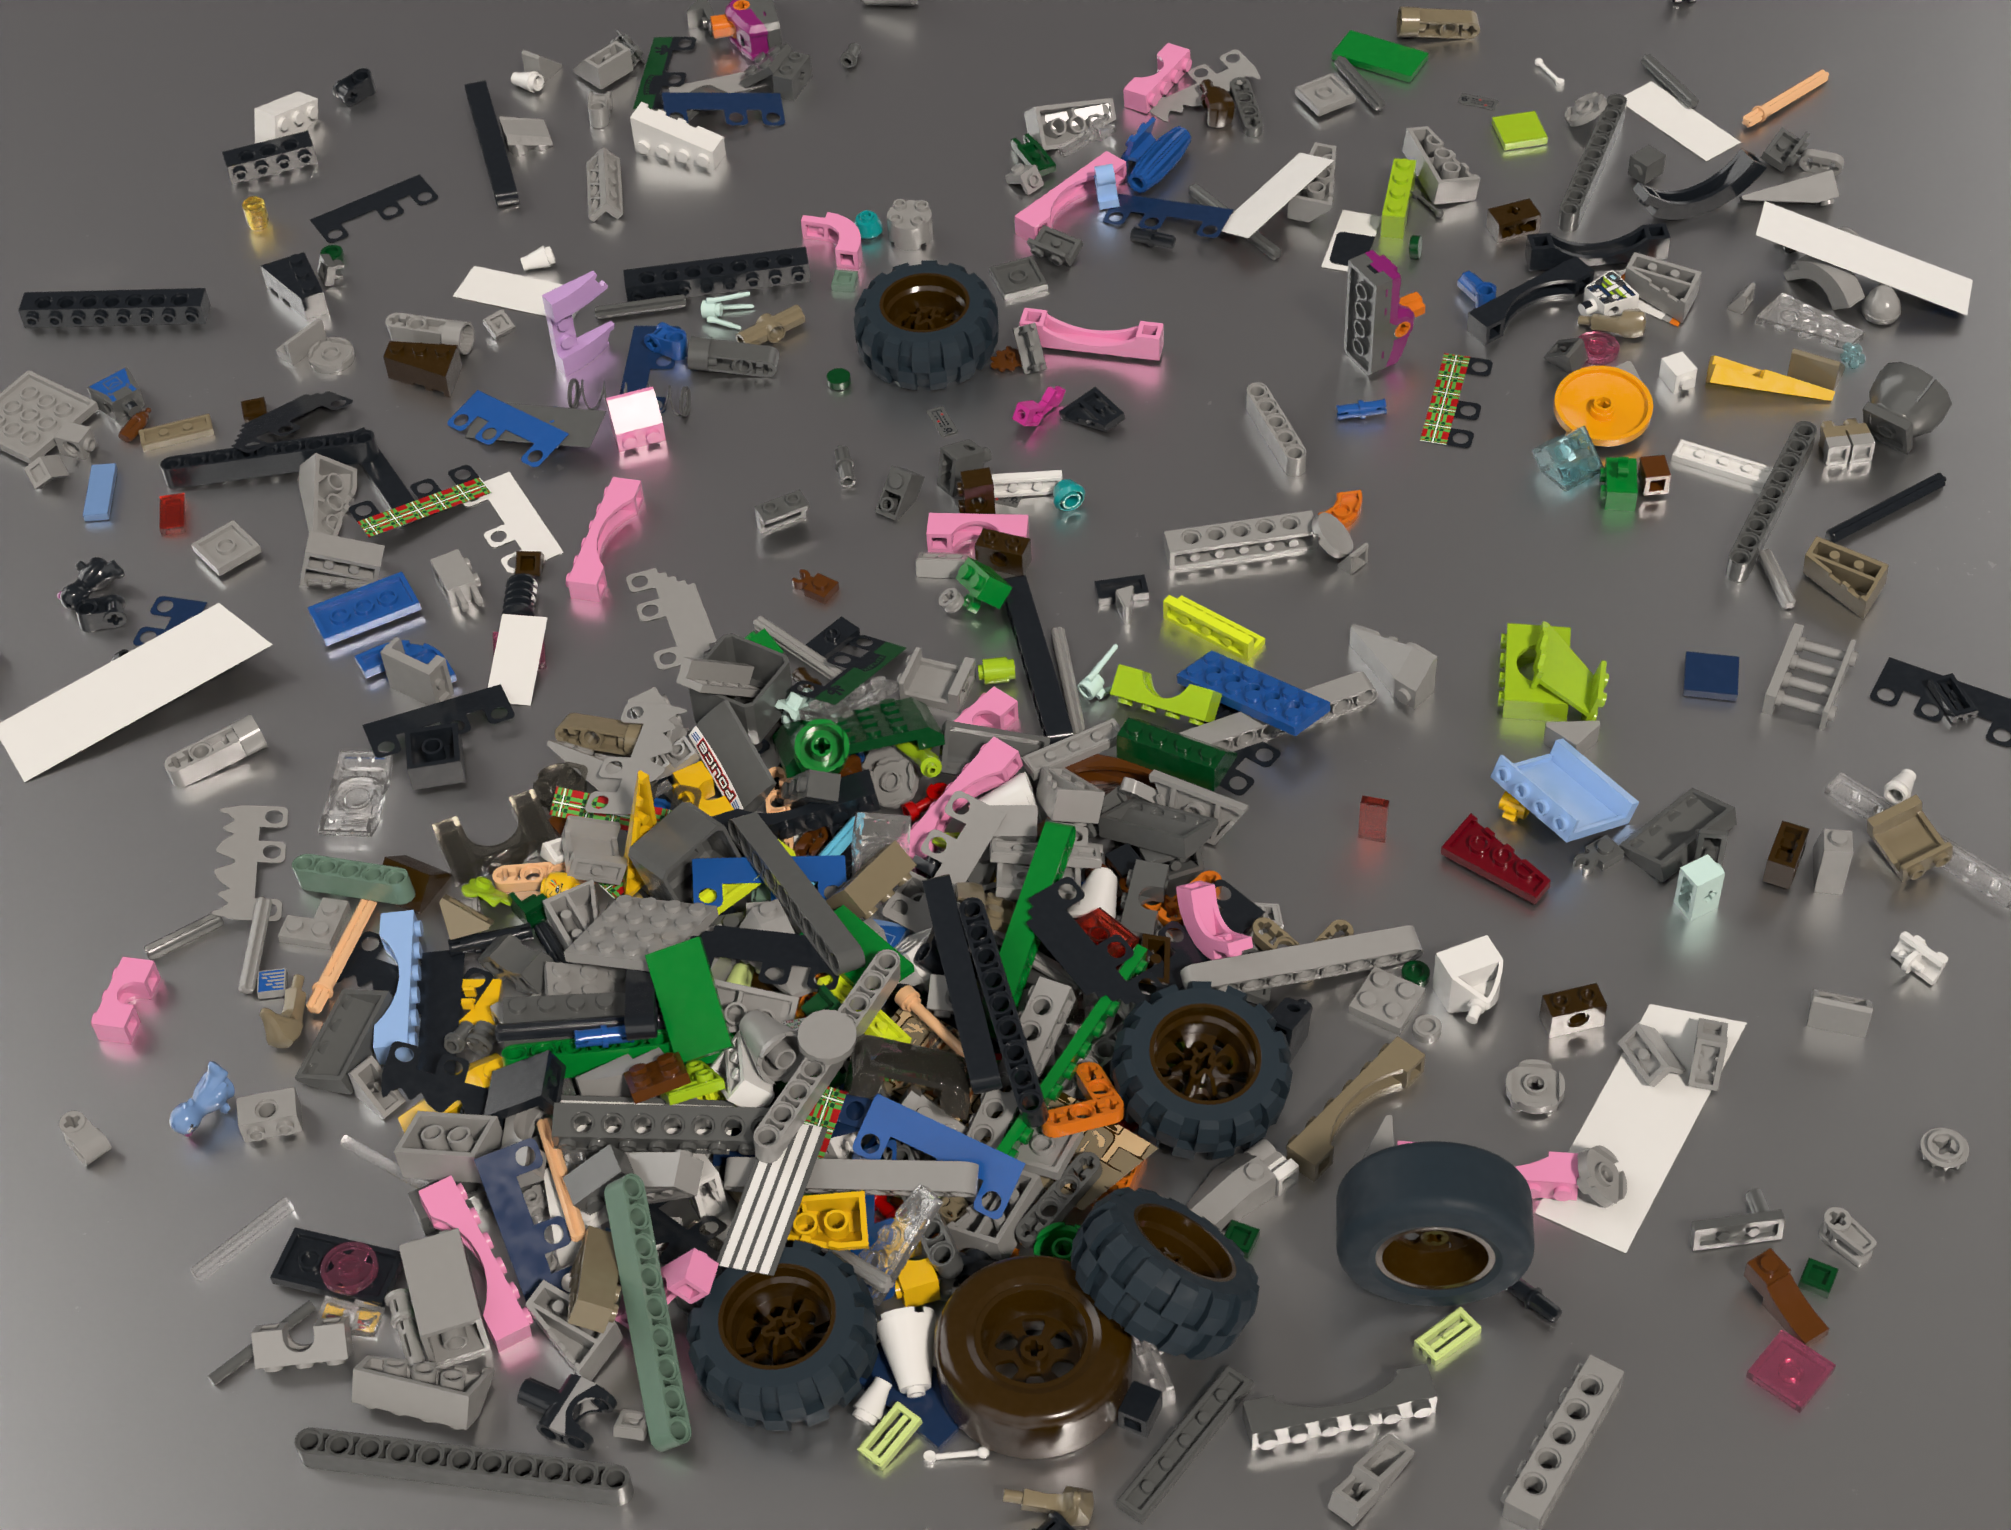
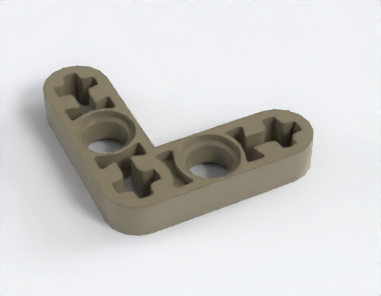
M1266 917L1256 919L1249 931L1252 941L1263 951L1278 949V945L1281 944L1288 947L1300 945L1273 920ZM1338 919L1333 921L1313 942L1332 939L1335 933L1340 930L1344 932V935L1340 937L1354 935V930L1349 922ZM1267 929V933L1263 935L1259 933V930ZM1274 937H1277L1276 941L1272 945L1270 943L1271 940H1273ZM1313 980L1304 981V982H1302V983H1309V982H1311V981H1313Z

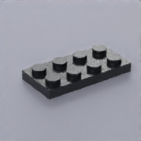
M295 1227L270 1279L276 1285L384 1309L386 1305L384 1298L393 1290L403 1269V1262L400 1251Z

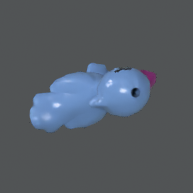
M210 1061L208 1063L207 1072L204 1073L197 1083L192 1098H189L187 1102L180 1103L170 1114L169 1123L171 1128L185 1137L192 1135L205 1115L217 1110L227 1114L231 1109L227 1100L234 1096L235 1089L231 1080L227 1078L228 1072L216 1062Z

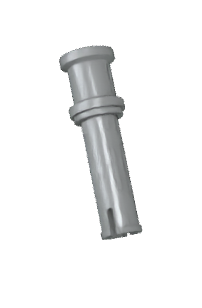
M400 1288L393 1290L385 1296L384 1301L386 1306L390 1307L392 1315L390 1323L398 1331L405 1359L408 1360V1365L412 1366L424 1363L426 1360L416 1328L417 1322L411 1305L409 1289Z

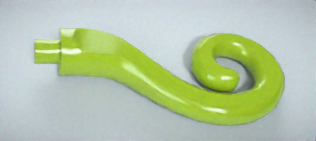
M915 741L894 745L910 757L920 767L921 772L926 777H936L941 772L942 764L940 758L931 751L933 747L919 750Z

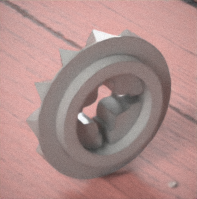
M1942 1127L1927 1131L1922 1136L1919 1150L1923 1153V1160L1930 1161L1932 1168L1940 1166L1945 1171L1949 1168L1958 1170L1963 1163H1966L1970 1152L1969 1145L1961 1134L1952 1129ZM1949 1144L1948 1152L1942 1155L1939 1154V1149Z

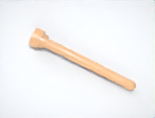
M911 985L901 988L895 996V1003L904 1011H913L966 1063L961 1041L921 1004L920 994Z

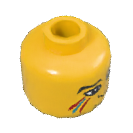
M554 871L548 877L543 878L540 892L547 898H550L582 883H579V880L572 876H567L566 872Z

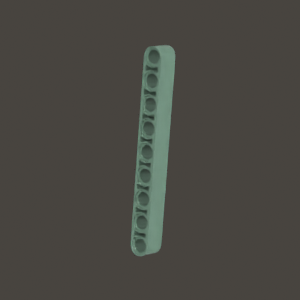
M630 1173L608 1184L604 1190V1197L651 1444L656 1450L665 1452L690 1440L691 1425L646 1190L642 1179L638 1175Z

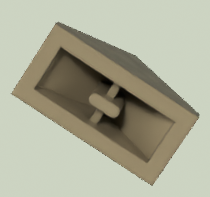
M445 894L439 902L450 940L486 931L494 923V920L448 894Z

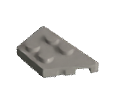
M1155 769L1149 774L1150 782H1155L1158 791L1156 796L1158 804L1218 819L1219 824L1206 841V843L1215 846L1249 808L1247 804Z

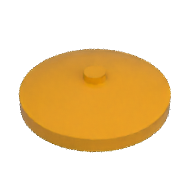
M1589 366L1570 373L1560 382L1555 393L1553 408L1558 423L1572 437L1587 444L1610 447L1629 443L1644 433L1651 421L1653 400L1648 388L1633 374L1611 366Z

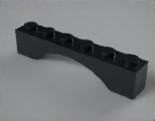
M1666 223L1642 225L1622 237L1599 243L1570 242L1552 233L1528 234L1525 258L1529 271L1550 270L1575 256L1588 266L1629 263L1634 252L1660 260H1667L1671 237Z
M1577 256L1564 261L1558 266L1468 312L1467 331L1481 343L1487 345L1502 337L1509 321L1524 308L1548 299L1575 298L1583 294L1585 287L1593 282L1595 270Z
M867 769L841 778L839 798L836 803L829 805L811 802L788 811L758 814L776 838L783 840L835 823L844 822L853 816L868 815L881 810L870 771ZM735 809L712 816V818L723 824L729 833L728 821L730 819L753 812Z

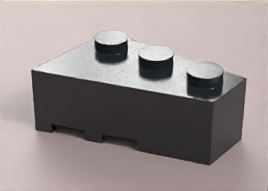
M305 252L260 265L266 287L277 292L278 297L282 300L288 301L290 306L306 320L329 313L324 292Z

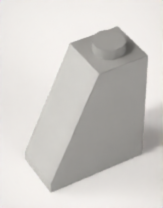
M1825 828L1822 830L1813 846L1814 893L1843 894L1853 856V831Z

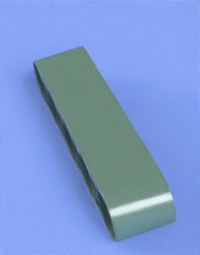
M302 854L292 862V869L300 887L304 890L396 905L406 904L412 901L416 895L408 872L403 868L315 854Z

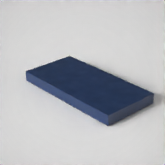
M879 1342L877 1344L879 1353L871 1375L868 1379L861 1377L859 1379L862 1389L866 1391L875 1377L889 1382L892 1387L889 1391L885 1408L890 1410L898 1401L919 1416L923 1423L915 1432L940 1451L961 1429L951 1418L940 1395L937 1368L932 1366L931 1388L925 1391L926 1394L917 1398H908L907 1394L900 1392L882 1345ZM900 1412L897 1417L900 1419L904 1414Z

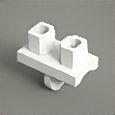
M1907 931L1901 933L1899 942L1891 953L1892 957L1902 963V971L1906 974L1913 971L1930 985L1937 982L1948 962V957L1941 951L1934 952L1927 947L1922 937L1919 935L1912 936Z

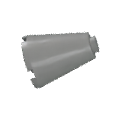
M759 1010L748 1012L741 1019L739 1030L759 1075L769 1084H775L774 1082L778 1081L789 1082L805 1058L798 1045V1031Z

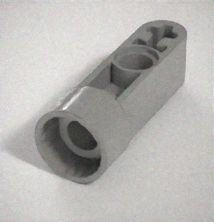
M393 313L385 320L392 341L458 345L459 354L464 355L471 351L474 344L475 331L470 322L406 313Z
M250 714L230 724V726L168 756L164 762V767L173 785L183 788L268 747L257 723Z

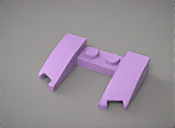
M594 271L542 295L555 364L565 377L587 365L609 346L610 332L615 327V324L609 321L576 338L572 314L589 304L608 288V285L603 280L599 283L595 280L597 274Z

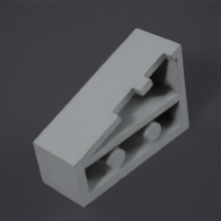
M309 531L299 586L307 585L308 582H322V585H331V581H345L346 585L370 584L378 581L385 546Z

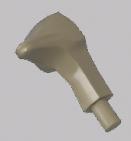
M1639 308L1625 309L1619 316H1607L1596 313L1592 316H1579L1578 325L1591 326V330L1613 332L1621 335L1623 338L1634 339L1644 335L1646 316L1645 312L1640 311Z
M299 974L293 976L291 988L285 989L284 1008L280 1015L269 1008L261 1009L259 1016L264 1024L268 1045L285 1049L291 1047L301 1035L306 993L302 991L304 976Z
M1066 1486L1061 1494L1042 1493L1023 1488V1491L1004 1489L1003 1502L1021 1504L1020 1509L1045 1514H1049L1053 1510L1057 1511L1073 1527L1088 1526L1093 1516L1094 1497L1091 1490Z

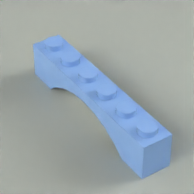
M414 910L381 913L379 936L386 953L394 959L399 967V981L391 1005L374 1025L373 1050L379 1065L386 1063L391 1045L395 1041L418 1046L415 1026H419V1013L416 1009V1004L420 1003L421 997L417 981H421L422 978L418 959H421L423 956L419 937H423L424 930L421 920H417ZM401 1047L395 1051V1056L402 1062H408L413 1059L414 1053L409 1048Z

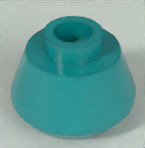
M865 210L856 216L854 224L860 231L861 239H875L883 231V224L874 212Z
M1071 479L1059 481L1053 489L1054 505L1061 511L1075 510L1083 503L1085 498L1084 488Z

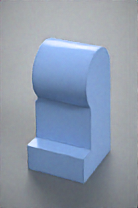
M1113 165L1095 166L1094 181L1099 210L1120 207Z

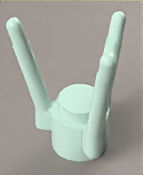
M750 292L716 298L707 297L701 304L702 318H707V323H716L741 330V326L717 318L722 316L723 310L753 309V304L722 303L723 301L750 296Z
M1117 644L1112 646L1102 660L1077 685L1079 693L1087 700H1092L1095 696L1101 700L1106 694L1111 692L1112 685L1103 689L1104 680L1098 673L1117 650Z

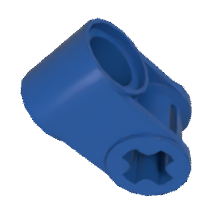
M660 322L652 334L649 333L644 337L645 345L655 353L665 355L673 360H683L688 357L689 344L687 334L682 329Z

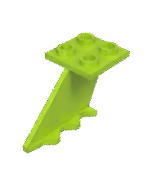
M1543 621L1535 649L1537 656L1533 666L1534 677L1530 688L1536 689L1540 683L1581 712V721H1596L1598 708L1604 707L1607 693L1604 692L1609 680V673H1606L1607 661L1602 660L1593 675L1548 622Z

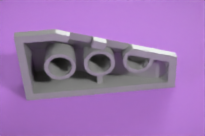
M315 453L300 465L299 489L308 531L334 536L338 535L343 524L344 514L348 511L350 500L357 490L356 468Z
M1356 624L1350 627V646L1399 702L1415 710L1434 693L1438 656L1413 642L1404 644L1399 642L1397 637L1390 636L1385 638L1378 631Z
M778 899L751 908L739 928L795 934ZM741 960L745 964H751L755 967L756 972L760 973L763 962ZM792 965L787 983L783 985L773 984L786 995L798 998L818 990L807 986L810 967ZM772 967L766 971L765 975L771 980H778L783 977L784 971L781 968Z
M1237 1153L1214 1168L1186 1206L1200 1217L1204 1216L1222 1232L1228 1228L1231 1220H1240L1275 1196L1276 1175L1258 1156Z

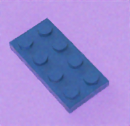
M403 572L307 607L309 615L326 646L421 610L420 602Z

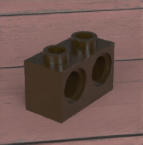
M1782 820L1767 859L1763 882L1790 890L1805 850L1809 828Z

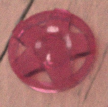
M1594 331L1584 333L1578 337L1584 341L1588 359L1585 362L1587 364L1605 366L1613 362L1619 355L1620 347L1618 341L1607 333ZM1608 342H1610L1614 347L1608 346Z
M346 1242L334 1247L326 1254L321 1263L320 1272L324 1284L331 1291L347 1294L348 1296L358 1294L359 1291L365 1289L373 1282L378 1275L379 1264L376 1254L371 1247L360 1242ZM355 1249L349 1255L343 1253V1251ZM368 1255L372 1258V1264L366 1262ZM331 1261L334 1268L327 1272V1267Z

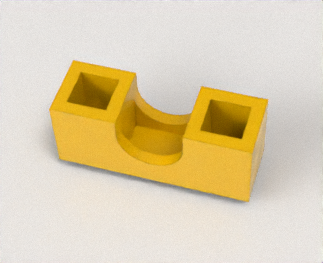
M702 761L672 773L674 784L671 785V789L677 800L681 799L682 802H690L711 817L734 810L725 796L715 800H706L715 796L713 777Z
M906 1214L893 1218L896 1222L895 1244L892 1248L878 1252V1254L883 1253L885 1257L882 1259L884 1270L888 1268L895 1270V1298H901L904 1307H917L940 1300L939 1280L929 1258L917 1261L909 1260L912 1257L922 1255L921 1240L910 1215ZM884 1226L879 1231L878 1241L881 1245L888 1243L891 1238L892 1231L889 1226Z

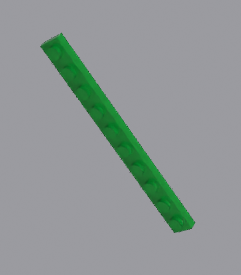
M1139 944L1133 950V957L1125 961L1118 971L1127 982L1143 973L1148 965V962L1145 961L1148 949ZM1106 995L1099 999L1040 1086L1047 1106L1051 1100L1057 1101L1062 1093L1064 1081L1066 1079L1070 1081L1078 1068L1076 1063L1080 1058L1085 1059L1092 1048L1091 1042L1094 1037L1100 1038L1105 1030L1107 1018H1113L1121 1004L1119 1002L1120 999L1111 1001ZM1033 1106V1107L1029 1108L1028 1110H1029V1111H1030V1110H1034V1109H1036L1038 1106ZM1021 1114L996 1149L1015 1159L1019 1155L1017 1150L1020 1145H1027L1034 1133L1033 1127L1024 1123Z

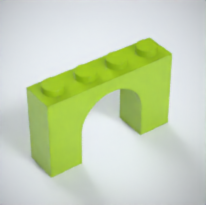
M1507 623L1506 634L1501 633L1500 649H1505V653H1500L1499 668H1504V672L1499 673V687H1503V691H1499L1498 707H1503L1502 718L1567 722L1569 704L1540 683L1536 689L1530 688L1532 681L1524 677L1519 671L1523 666L1535 662L1537 656L1535 649L1541 625ZM1552 626L1570 647L1571 627Z

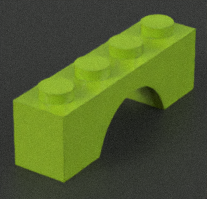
M1394 158L1382 212L1380 237L1404 238L1409 200L1415 184L1416 160L1406 158Z
M1121 664L1118 665L1110 692L1111 695L1118 697L1117 702L1129 706H1133V702L1141 703V709L1156 713L1157 708L1165 710L1164 716L1178 720L1183 715L1189 717V723L1199 726L1203 725L1204 722L1215 721L1222 697L1221 693L1189 684L1181 694L1172 698H1162L1153 686L1151 673Z

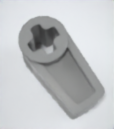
M1831 1207L1825 1212L1823 1223L1820 1225L1818 1233L1820 1239L1859 1268L1865 1265L1873 1255L1872 1250L1876 1247L1877 1241L1847 1210L1841 1207Z

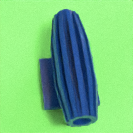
M1152 117L1147 123L1143 122L1135 135H1130L1125 144L1127 150L1120 159L1126 161L1127 169L1134 161L1137 162L1128 176V183L1134 191H1138V193L1147 191L1160 182L1181 160L1191 143V136L1187 129L1181 126L1174 127L1156 140L1151 134L1156 121Z

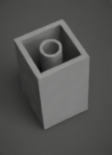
M459 1228L444 1230L436 1235L423 1239H414L406 1244L399 1245L420 1338L429 1362H436V1366L491 1350L469 1259Z

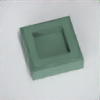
M835 270L831 283L832 291L855 292L859 278L858 271Z

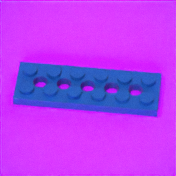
M1212 650L1177 674L1178 684L1185 687L1192 684L1222 694L1220 703L1293 736H1297L1331 711L1329 701Z

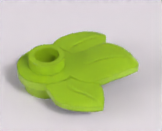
M479 876L470 879L469 883L461 888L465 897H479L480 900H485L492 907H496L500 902L511 906L508 894L497 890L492 885V881L485 877Z

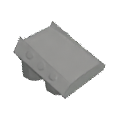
M499 116L504 141L508 151L513 155L522 156L528 150L543 151L553 147L544 119Z

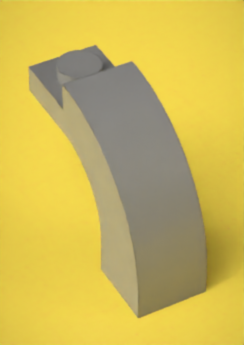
M1805 255L1799 260L1792 262L1791 268L1783 272L1786 281L1807 278L1818 283L1825 291L1833 310L1850 308L1865 298L1860 283L1853 272L1809 255Z

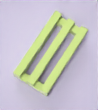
M1460 1306L1415 1339L1414 1346L1418 1350L1421 1349L1423 1351L1422 1354L1426 1358L1429 1357L1431 1363L1436 1367L1479 1335L1482 1327ZM1462 1318L1464 1320L1459 1325L1446 1332L1440 1339H1438L1430 1346L1427 1344L1429 1341L1434 1339L1436 1336H1438L1452 1324L1457 1322L1459 1319ZM1460 1333H1462L1460 1336H1458L1456 1339H1454V1340H1453L1452 1342H1450L1448 1345H1446L1445 1347H1443L1445 1344H1447L1449 1341H1451V1340H1452L1453 1338H1455L1457 1335H1459Z
M897 1401L858 1447V1453L863 1457L865 1456L868 1461L876 1464L883 1471L923 1423L922 1419ZM900 1412L904 1414L899 1419V1421L894 1425V1427L888 1431V1433L884 1436V1439L879 1443V1445L874 1449V1451L871 1452V1447L876 1443V1441L891 1425V1423L900 1414ZM911 1420L909 1424L904 1428V1430L899 1434V1436L894 1440V1442L889 1446V1448L884 1452V1454L879 1458V1456L893 1441V1439L898 1435V1433L903 1429V1427L908 1423V1421Z

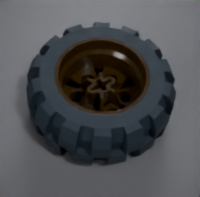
M921 261V264L910 266L909 263L895 266L891 273L887 275L881 273L871 280L868 288L863 290L855 307L853 319L858 353L870 370L874 371L877 377L889 384L896 381L901 388L917 390L918 387H930L931 391L947 388L948 383L955 381L960 384L972 378L976 369H983L990 360L998 343V308L995 297L980 277L975 273L968 275L964 267L949 263L946 266L939 265L937 261Z
M1209 981L1188 982L1187 989L1178 990L1176 984L1152 993L1149 1003L1146 1000L1138 1003L1127 1015L1122 1030L1117 1034L1110 1065V1081L1123 1100L1125 1121L1128 1124L1136 1122L1139 1125L1137 1134L1156 1147L1163 1143L1173 1148L1172 1156L1194 1160L1195 1153H1207L1208 1160L1230 1157L1234 1155L1236 1147L1240 1146L1242 1150H1246L1266 1137L1268 1128L1277 1123L1285 1106L1293 1074L1289 1066L1292 1055L1286 1036L1282 1031H1274L1277 1021L1260 1003L1255 1007L1247 1003L1248 995L1229 985L1226 992L1212 989V982ZM1176 1043H1182L1183 1053L1177 1048ZM1214 1045L1222 1048L1217 1055L1216 1050L1213 1049ZM1174 1063L1176 1066L1169 1067L1167 1064ZM1199 1069H1202V1071H1200V1072L1196 1075V1071L1199 1070ZM1245 1077L1246 1082L1243 1083L1231 1079ZM1218 1093H1227L1229 1097H1222Z
M1125 1187L1106 1195L1095 1203L1073 1239L1071 1268L1076 1271L1075 1279L1083 1292L1090 1295L1095 1301L1094 1305L1109 1319H1114L1125 1328L1124 1331L1142 1342L1145 1340L1155 1345L1158 1350L1177 1357L1179 1354H1183L1190 1360H1204L1209 1356L1214 1357L1225 1351L1236 1341L1254 1315L1258 1302L1260 1288L1257 1284L1258 1276L1253 1265L1244 1259V1252L1234 1241L1224 1236L1219 1231V1228L1204 1216L1200 1217L1189 1210L1188 1206L1172 1198L1167 1199L1159 1196L1154 1191L1143 1188L1134 1191L1129 1187Z
M794 1240L792 1247H784L774 1276L721 1266L723 1273L717 1279L714 1278L709 1295L696 1301L698 1308H692L688 1316L686 1338L690 1345L688 1355L701 1389L712 1404L722 1409L725 1408L727 1417L746 1426L754 1427L758 1420L763 1421L765 1430L792 1431V1423L805 1420L808 1427H811L829 1419L828 1410L839 1404L844 1409L862 1390L859 1379L860 1377L868 1379L879 1353L876 1345L878 1340L876 1320L878 1319L873 1300L864 1279L855 1275L854 1267L832 1251H828L823 1256L820 1246ZM794 1305H801L798 1313L796 1314L795 1310H793ZM759 1314L763 1318L762 1325L754 1321ZM791 1349L794 1350V1351H792V1352H790V1353L783 1354L784 1351H789V1350H791ZM750 1354V1356L746 1358H743L740 1355Z

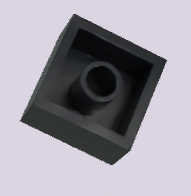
M457 722L405 730L407 771L413 790L466 782L463 742Z

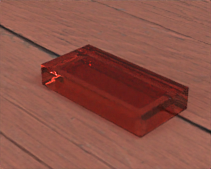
M185 493L160 496L161 536L185 533Z
M1362 796L1358 838L1385 843L1390 800Z

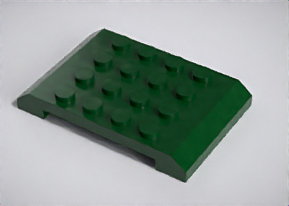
M912 697L900 700L884 699L879 704L872 706L860 704L855 706L853 710L848 711L841 709L828 712V715L820 717L808 715L803 717L801 721L783 724L772 736L774 748L787 778L802 773L794 758L795 738L808 722L816 719L832 720L846 732L850 744L848 755L915 741L919 750L945 745L944 734L927 705ZM820 744L817 750H819L820 754H824L827 749H824V746Z

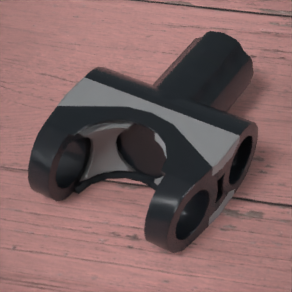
M570 1374L560 1390L530 1377L522 1383L517 1396L519 1404L544 1414L536 1425L541 1435L560 1445L581 1451L589 1450L594 1443L592 1436L581 1429V1426L578 1424L582 1416L589 1412L602 1413L604 1411L611 1413L617 1406L616 1399L607 1390L593 1381L576 1374Z

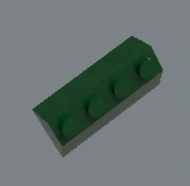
M1128 718L1117 733V758L1151 770L1155 769L1213 792L1237 757L1236 752L1141 719Z

